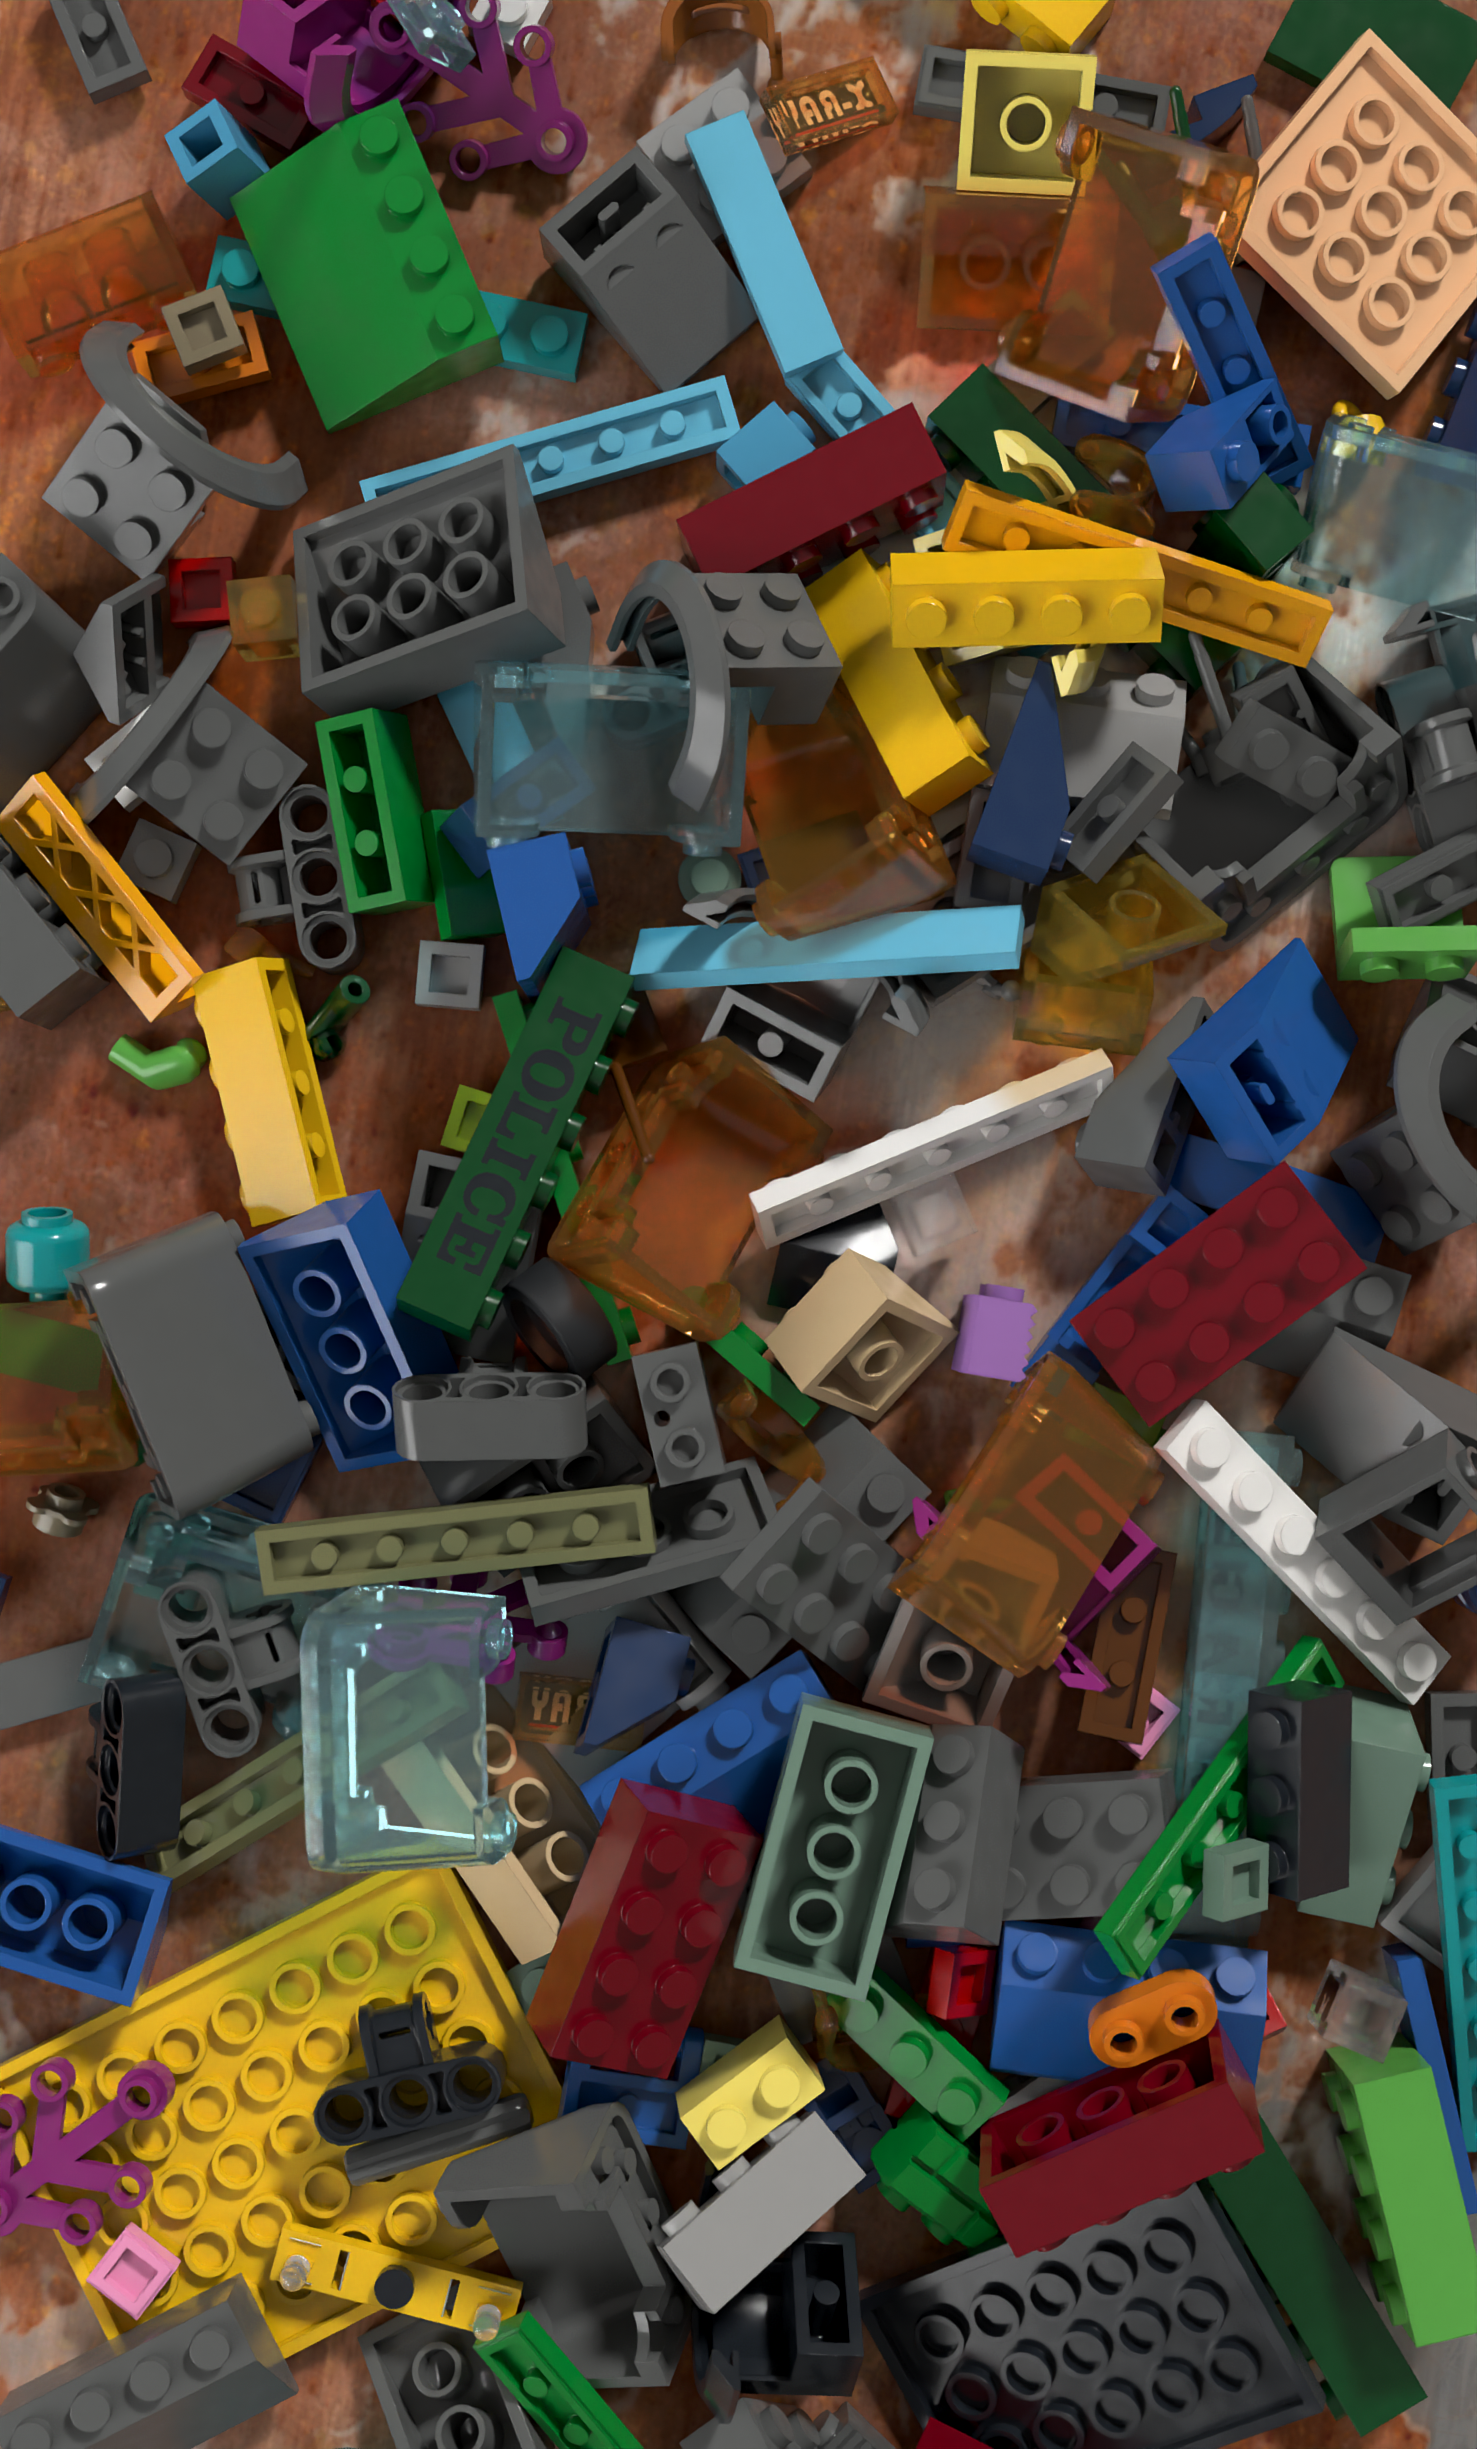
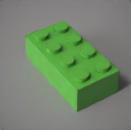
M1400 2032L1325 2049L1330 2071L1321 2073L1322 2084L1331 2111L1339 2112L1346 2134L1336 2136L1337 2147L1346 2174L1348 2176L1354 2174L1361 2197L1351 2199L1359 2233L1362 2239L1369 2238L1376 2258L1374 2261L1367 2262L1366 2266L1377 2302L1384 2301L1392 2325H1402L1416 2348L1476 2334L1477 2254L1432 2067Z

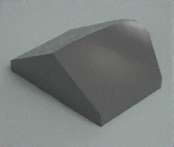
M153 572L101 602L73 652L107 720L119 726L150 706L170 680L169 677L163 676V627L160 590L166 587L164 575Z

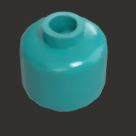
M34 1207L21 1212V1219L10 1224L6 1230L5 1260L7 1282L15 1289L29 1293V1300L33 1303L58 1304L69 1299L68 1292L71 1291V1288L63 1270L90 1259L89 1228L82 1221L73 1218V1211L67 1208Z

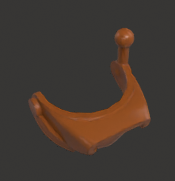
M768 0L668 1L661 17L660 26L662 62L668 61L669 65H676V54L681 46L689 39L702 33L720 29L741 30L760 38L769 50L771 77L767 83L769 93L774 97H781L787 93L789 83L783 73L781 31L775 32L774 14Z

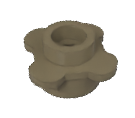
M52 1483L40 1486L38 1496L28 1497L25 1505L29 1511L33 1512L32 1523L37 1529L46 1534L62 1538H72L81 1535L88 1520L87 1516L96 1515L100 1508L99 1503L86 1497V1493L82 1489L67 1483Z

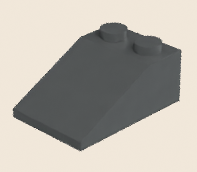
M460 2283L450 2288L445 2309L453 2311ZM400 2314L357 2337L396 2449L556 2448L554 2442L475 2351L473 2345L479 2333Z

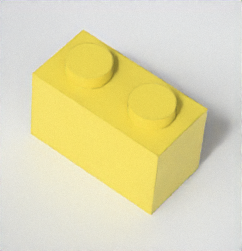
M777 2015L675 2092L681 2121L716 2168L720 2170L824 2092L825 2087L816 2063L782 2017Z

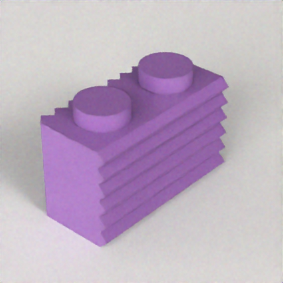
M986 1283V1285L980 1284L979 1295H963L958 1325L960 1333L956 1337L952 1370L1014 1382H1021L1027 1377L1022 1371L1029 1364L1024 1356L1031 1352L1026 1343L1033 1339L1028 1330L1036 1325L1031 1316L1038 1311L1033 1304L1023 1303L1025 1290Z

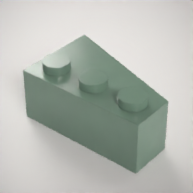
M1344 1684L1342 1689L1352 1691L1349 1887L1300 1902L1295 1901L1298 1912L1374 1928L1381 1904L1389 1905L1394 1894L1396 1884V1870L1393 1867L1398 1848L1406 1849L1409 1845L1413 1831V1812L1410 1808L1415 1792H1423L1427 1787L1431 1772V1756L1424 1751L1407 1703L1400 1702L1392 1694Z

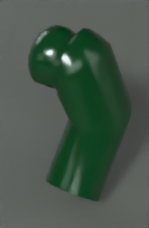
M348 975L344 977L305 1026L307 1041L310 1043L314 1058L318 1061L326 1062L341 1055L345 1050L346 1042L339 1032L345 1028L370 997L369 985L360 976Z

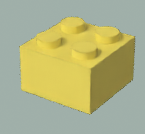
M967 49L956 190L1085 197L1097 56L1089 54Z

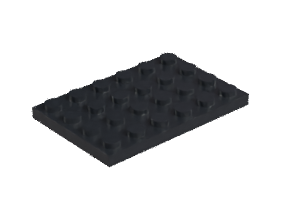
M1205 2178L1192 2183L1187 2191L1175 2198H1156L1131 2209L1123 2219L1107 2226L1096 2224L1072 2234L1062 2245L1051 2251L1039 2252L1035 2250L1016 2258L1004 2235H1000L974 2248L964 2249L859 2291L861 2319L923 2431L929 2418L932 2417L994 2449H1217L1313 2416L1324 2410L1326 2401L1324 2391Z

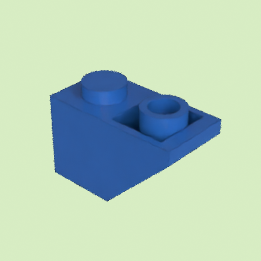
M1276 378L1263 379L1178 418L1145 454L1165 512L1231 509L1293 439L1295 435L1292 429L1291 415L1288 408L1284 405Z

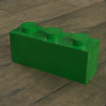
M369 708L315 722L349 913L389 915L434 905L420 816L425 812L407 715Z

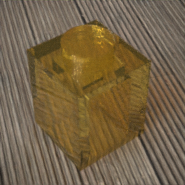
M287 574L226 581L231 636L233 637L232 645L246 662L300 657L296 583L292 576Z

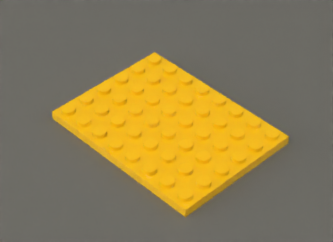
M437 1840L147 1988L131 2007L117 2003L0 2063V2095L13 2094L19 2097L27 2110L26 2121L16 2132L15 2154L22 2167L32 2160L39 2099L31 2090L30 2079L35 2069L48 2058H65L73 2065L76 2072L75 2084L67 2095L63 2136L117 2096L120 2080L137 2063L145 2060L158 2061L164 2064L174 2076L176 2084L174 2097L158 2116L149 2120L130 2119L80 2157L81 2159L121 2166L127 2162L135 2161L148 2167L153 2176V2187L151 2192L138 2206L130 2209L121 2208L111 2200L109 2193L46 2182L34 2191L37 2197L72 2204L75 2200L82 2198L91 2199L102 2209L104 2215L103 2225L87 2244L80 2246L69 2244L62 2238L59 2230L53 2229L108 2341L239 2273H242L284 2359L383 2309L269 2279L285 2221L460 2266H466L499 2249L484 2216L474 2227L457 2229L450 2225L444 2214L440 2211L433 2192L451 2161L502 2140L361 2186H354L347 2176L344 2156L350 2147L359 2144L337 2146L329 2143L319 2134L314 2123L315 2107L331 2080L336 2075L347 2070L367 2066L359 2031V2006L371 2004L374 2009H380L412 2001L413 1994L423 1991L427 1994L440 2048L470 2041H486L495 2045L503 2053L507 2062V2077L498 2099L516 2093H524L529 2100L533 2112L534 2122L532 2128L552 2121L558 2116L564 2081L552 2057L548 2055L528 2023L506 1974L508 1970L457 1869ZM470 2064L459 2070L462 2083L469 2089L482 2091L492 2085V2078L489 2072L482 2066ZM53 2071L45 2072V2079L48 2085L56 2089L61 2088L62 2082L59 2075ZM409 2079L402 2080L396 2084L397 2094L404 2103L414 2106L428 2101L426 2089L419 2082ZM134 2086L133 2093L137 2099L145 2104H149L151 2100L149 2092L141 2086ZM338 2095L333 2098L334 2109L341 2118L358 2120L364 2117L363 2107L355 2097ZM0 2108V2122L10 2126L12 2125L10 2113ZM129 2176L122 2177V2184L128 2192L139 2193V2185L135 2179ZM78 2213L73 2214V2222L79 2229H90L89 2222L85 2216ZM130 2221L181 2260L178 2268L138 2320H135L86 2281L89 2274ZM342 2250L334 2278V2280L339 2282L342 2279L348 2255L347 2251Z

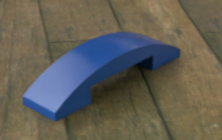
M1187 1134L1170 1185L1194 1204L1217 1211L1276 1166L1229 1159L1218 1142ZM1290 1166L1358 1256L1363 1260L1375 1263L1385 1232L1358 1192L1348 1186Z
M1169 1185L1166 1197L1155 1196L1096 1267L1027 1358L1029 1364L1022 1369L1027 1377L1021 1382L1011 1381L1009 1386L1061 1426L1100 1376L1098 1372L1103 1367L1069 1320L1209 1217V1215L1171 1185Z

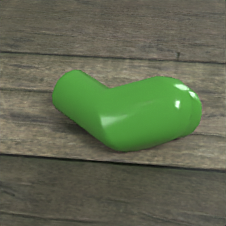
M124 1034L113 1046L108 1059L150 1088L164 1090L190 1083L200 1074V1068L207 1062V1052L198 1040L188 1037L180 1039L176 1046L166 1047L153 1052L129 1035Z

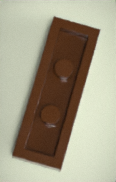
M1162 1550L1099 1614L1090 1661L1101 1672L1111 1687L1106 1692L1085 1689L1077 1732L1142 1745L1178 1553Z

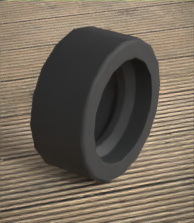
M544 1257L501 1289V1292L505 1293L502 1303L508 1319L530 1353L548 1372H567L586 1379L617 1355V1340L603 1309L578 1277L559 1261Z

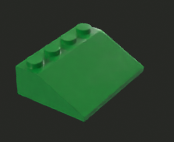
M398 98L336 123L229 198L328 434L337 432L504 362L499 337Z

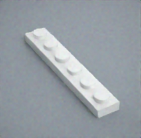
M1102 1048L1081 1057L1068 1058L1052 1069L1023 1081L1010 1082L994 1093L965 1105L952 1106L936 1117L907 1129L894 1130L886 1134L882 1139L848 1153L833 1155L815 1167L788 1178L775 1179L763 1188L748 1194L757 1233L767 1250L1089 1116L1094 1101L1114 1081L1113 1065Z
M1192 1399L1153 1448L1400 1702L1414 1706L1452 1656L1414 1617L1396 1626L1315 1539L1317 1525L1315 1513L1206 1400Z

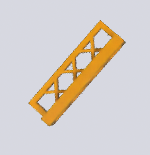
M46 772L32 775L0 813V833L150 1023L189 1007L196 998L193 985L202 977L204 972L87 824L82 821L80 815Z

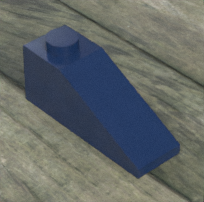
M1038 660L966 860L1040 887L1049 868L1061 871L1074 833L1063 830L1070 811L1052 666L1049 663Z

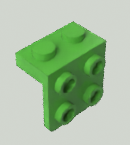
M1416 856L1340 857L1333 861L1329 869L1337 981L1362 980L1370 983H1380L1396 979H1428L1441 982L1466 978L1477 961V925L1464 926L1462 909L1429 926H1378L1366 882Z

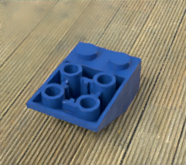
M1294 938L1171 1053L1167 1060L1227 1158L1276 1166L1319 1125L1359 1038L1302 939Z

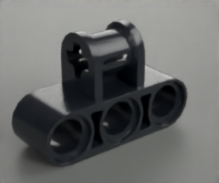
M173 1670L109 1678L103 1686L101 1702L92 1705L88 1713L89 1723L94 1727L93 1755L86 1761V1772L97 1785L96 1834L100 1851L108 1861L171 1851L176 1848L180 1830L186 1722L184 1686L177 1672Z
M425 1991L413 1994L412 2001L380 2009H374L371 2004L359 2006V2031L367 2066L347 2070L336 2075L331 2080L315 2107L314 2123L319 2134L327 2142L337 2146H350L477 2116L489 2111L497 2103L507 2077V2062L503 2053L495 2045L486 2041H470L440 2048L432 2009ZM470 2064L482 2066L489 2072L492 2078V2085L482 2091L469 2089L462 2083L459 2070ZM409 2079L419 2082L426 2089L428 2101L414 2106L404 2103L397 2094L396 2084L402 2080ZM338 2095L355 2097L363 2107L364 2117L358 2120L341 2118L334 2109L333 2098Z

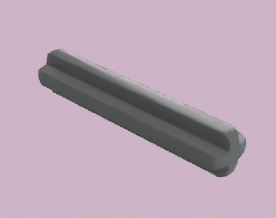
M516 2093L498 2099L497 2103L489 2111L477 2116L388 2136L350 2147L344 2156L347 2176L352 2185L361 2186L520 2134L531 2129L533 2126L534 2118L529 2100L524 2093Z

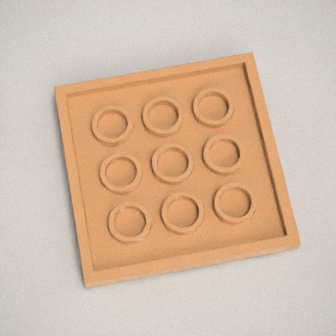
M1369 28L1353 43L1206 222L1386 400H1389L1402 391L1477 297V137Z

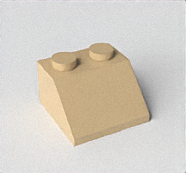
M848 1248L826 1268L823 1276L799 1303L786 1312L779 1325L769 1334L764 1342L801 1393L876 1423L960 1332L952 1322L889 1268Z

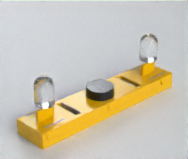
M285 2221L282 2227L269 2277L271 2280L279 2281L287 2291L293 2292L306 2288L472 2331L475 2337L481 2341H490L495 2338L499 2331L500 2322L516 2315L524 2283L511 2278L290 2221ZM343 2250L347 2251L348 2255L342 2279L339 2282L334 2280L340 2254ZM455 2279L459 2280L460 2284L452 2311L445 2309L452 2280Z

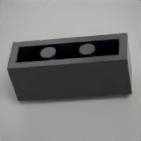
M1300 1679L1249 1690L1246 1838L1269 1844V1894L1300 1902L1349 1887L1352 1742L1351 1690Z

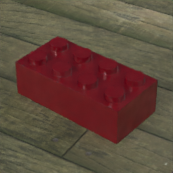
M911 402L676 519L683 551L693 573L798 574L803 586L807 587L823 575L821 568L843 557L847 559L859 549L864 550L870 555L881 546L880 539L900 529L904 535H909L933 523L938 518L935 509L942 506L944 502L947 471Z
M1284 1160L1075 1315L1069 1322L1150 1428L1367 1269V1266Z
M624 1778L620 1779L526 2015L528 2023L550 2057L667 2080L764 1840L734 1805Z
M1219 2019L1216 2020L1214 2027L1207 2035L1194 2042L1133 2067L1118 2068L1108 2066L994 2116L981 2125L979 2191L1016 2258L1035 2250L1039 2252L1051 2251L1062 2245L1072 2234L1096 2224L1100 2226L1114 2224L1123 2219L1135 2207L1156 2198H1175L1187 2191L1192 2183L1220 2171L1224 2173L1238 2171L1247 2166L1255 2156L1265 2152L1254 2085Z

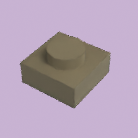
M221 285L161 307L180 359L188 375L248 353Z

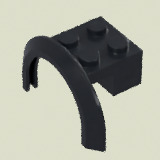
M710 2158L705 2163L697 2202L698 2208L718 2191L712 2180L730 2163L720 2170L716 2168ZM805 2231L785 2249L783 2258H775L715 2314L699 2309L691 2299V2347L695 2385L698 2394L720 2424L731 2423L740 2394L852 2396L864 2358L855 2233Z

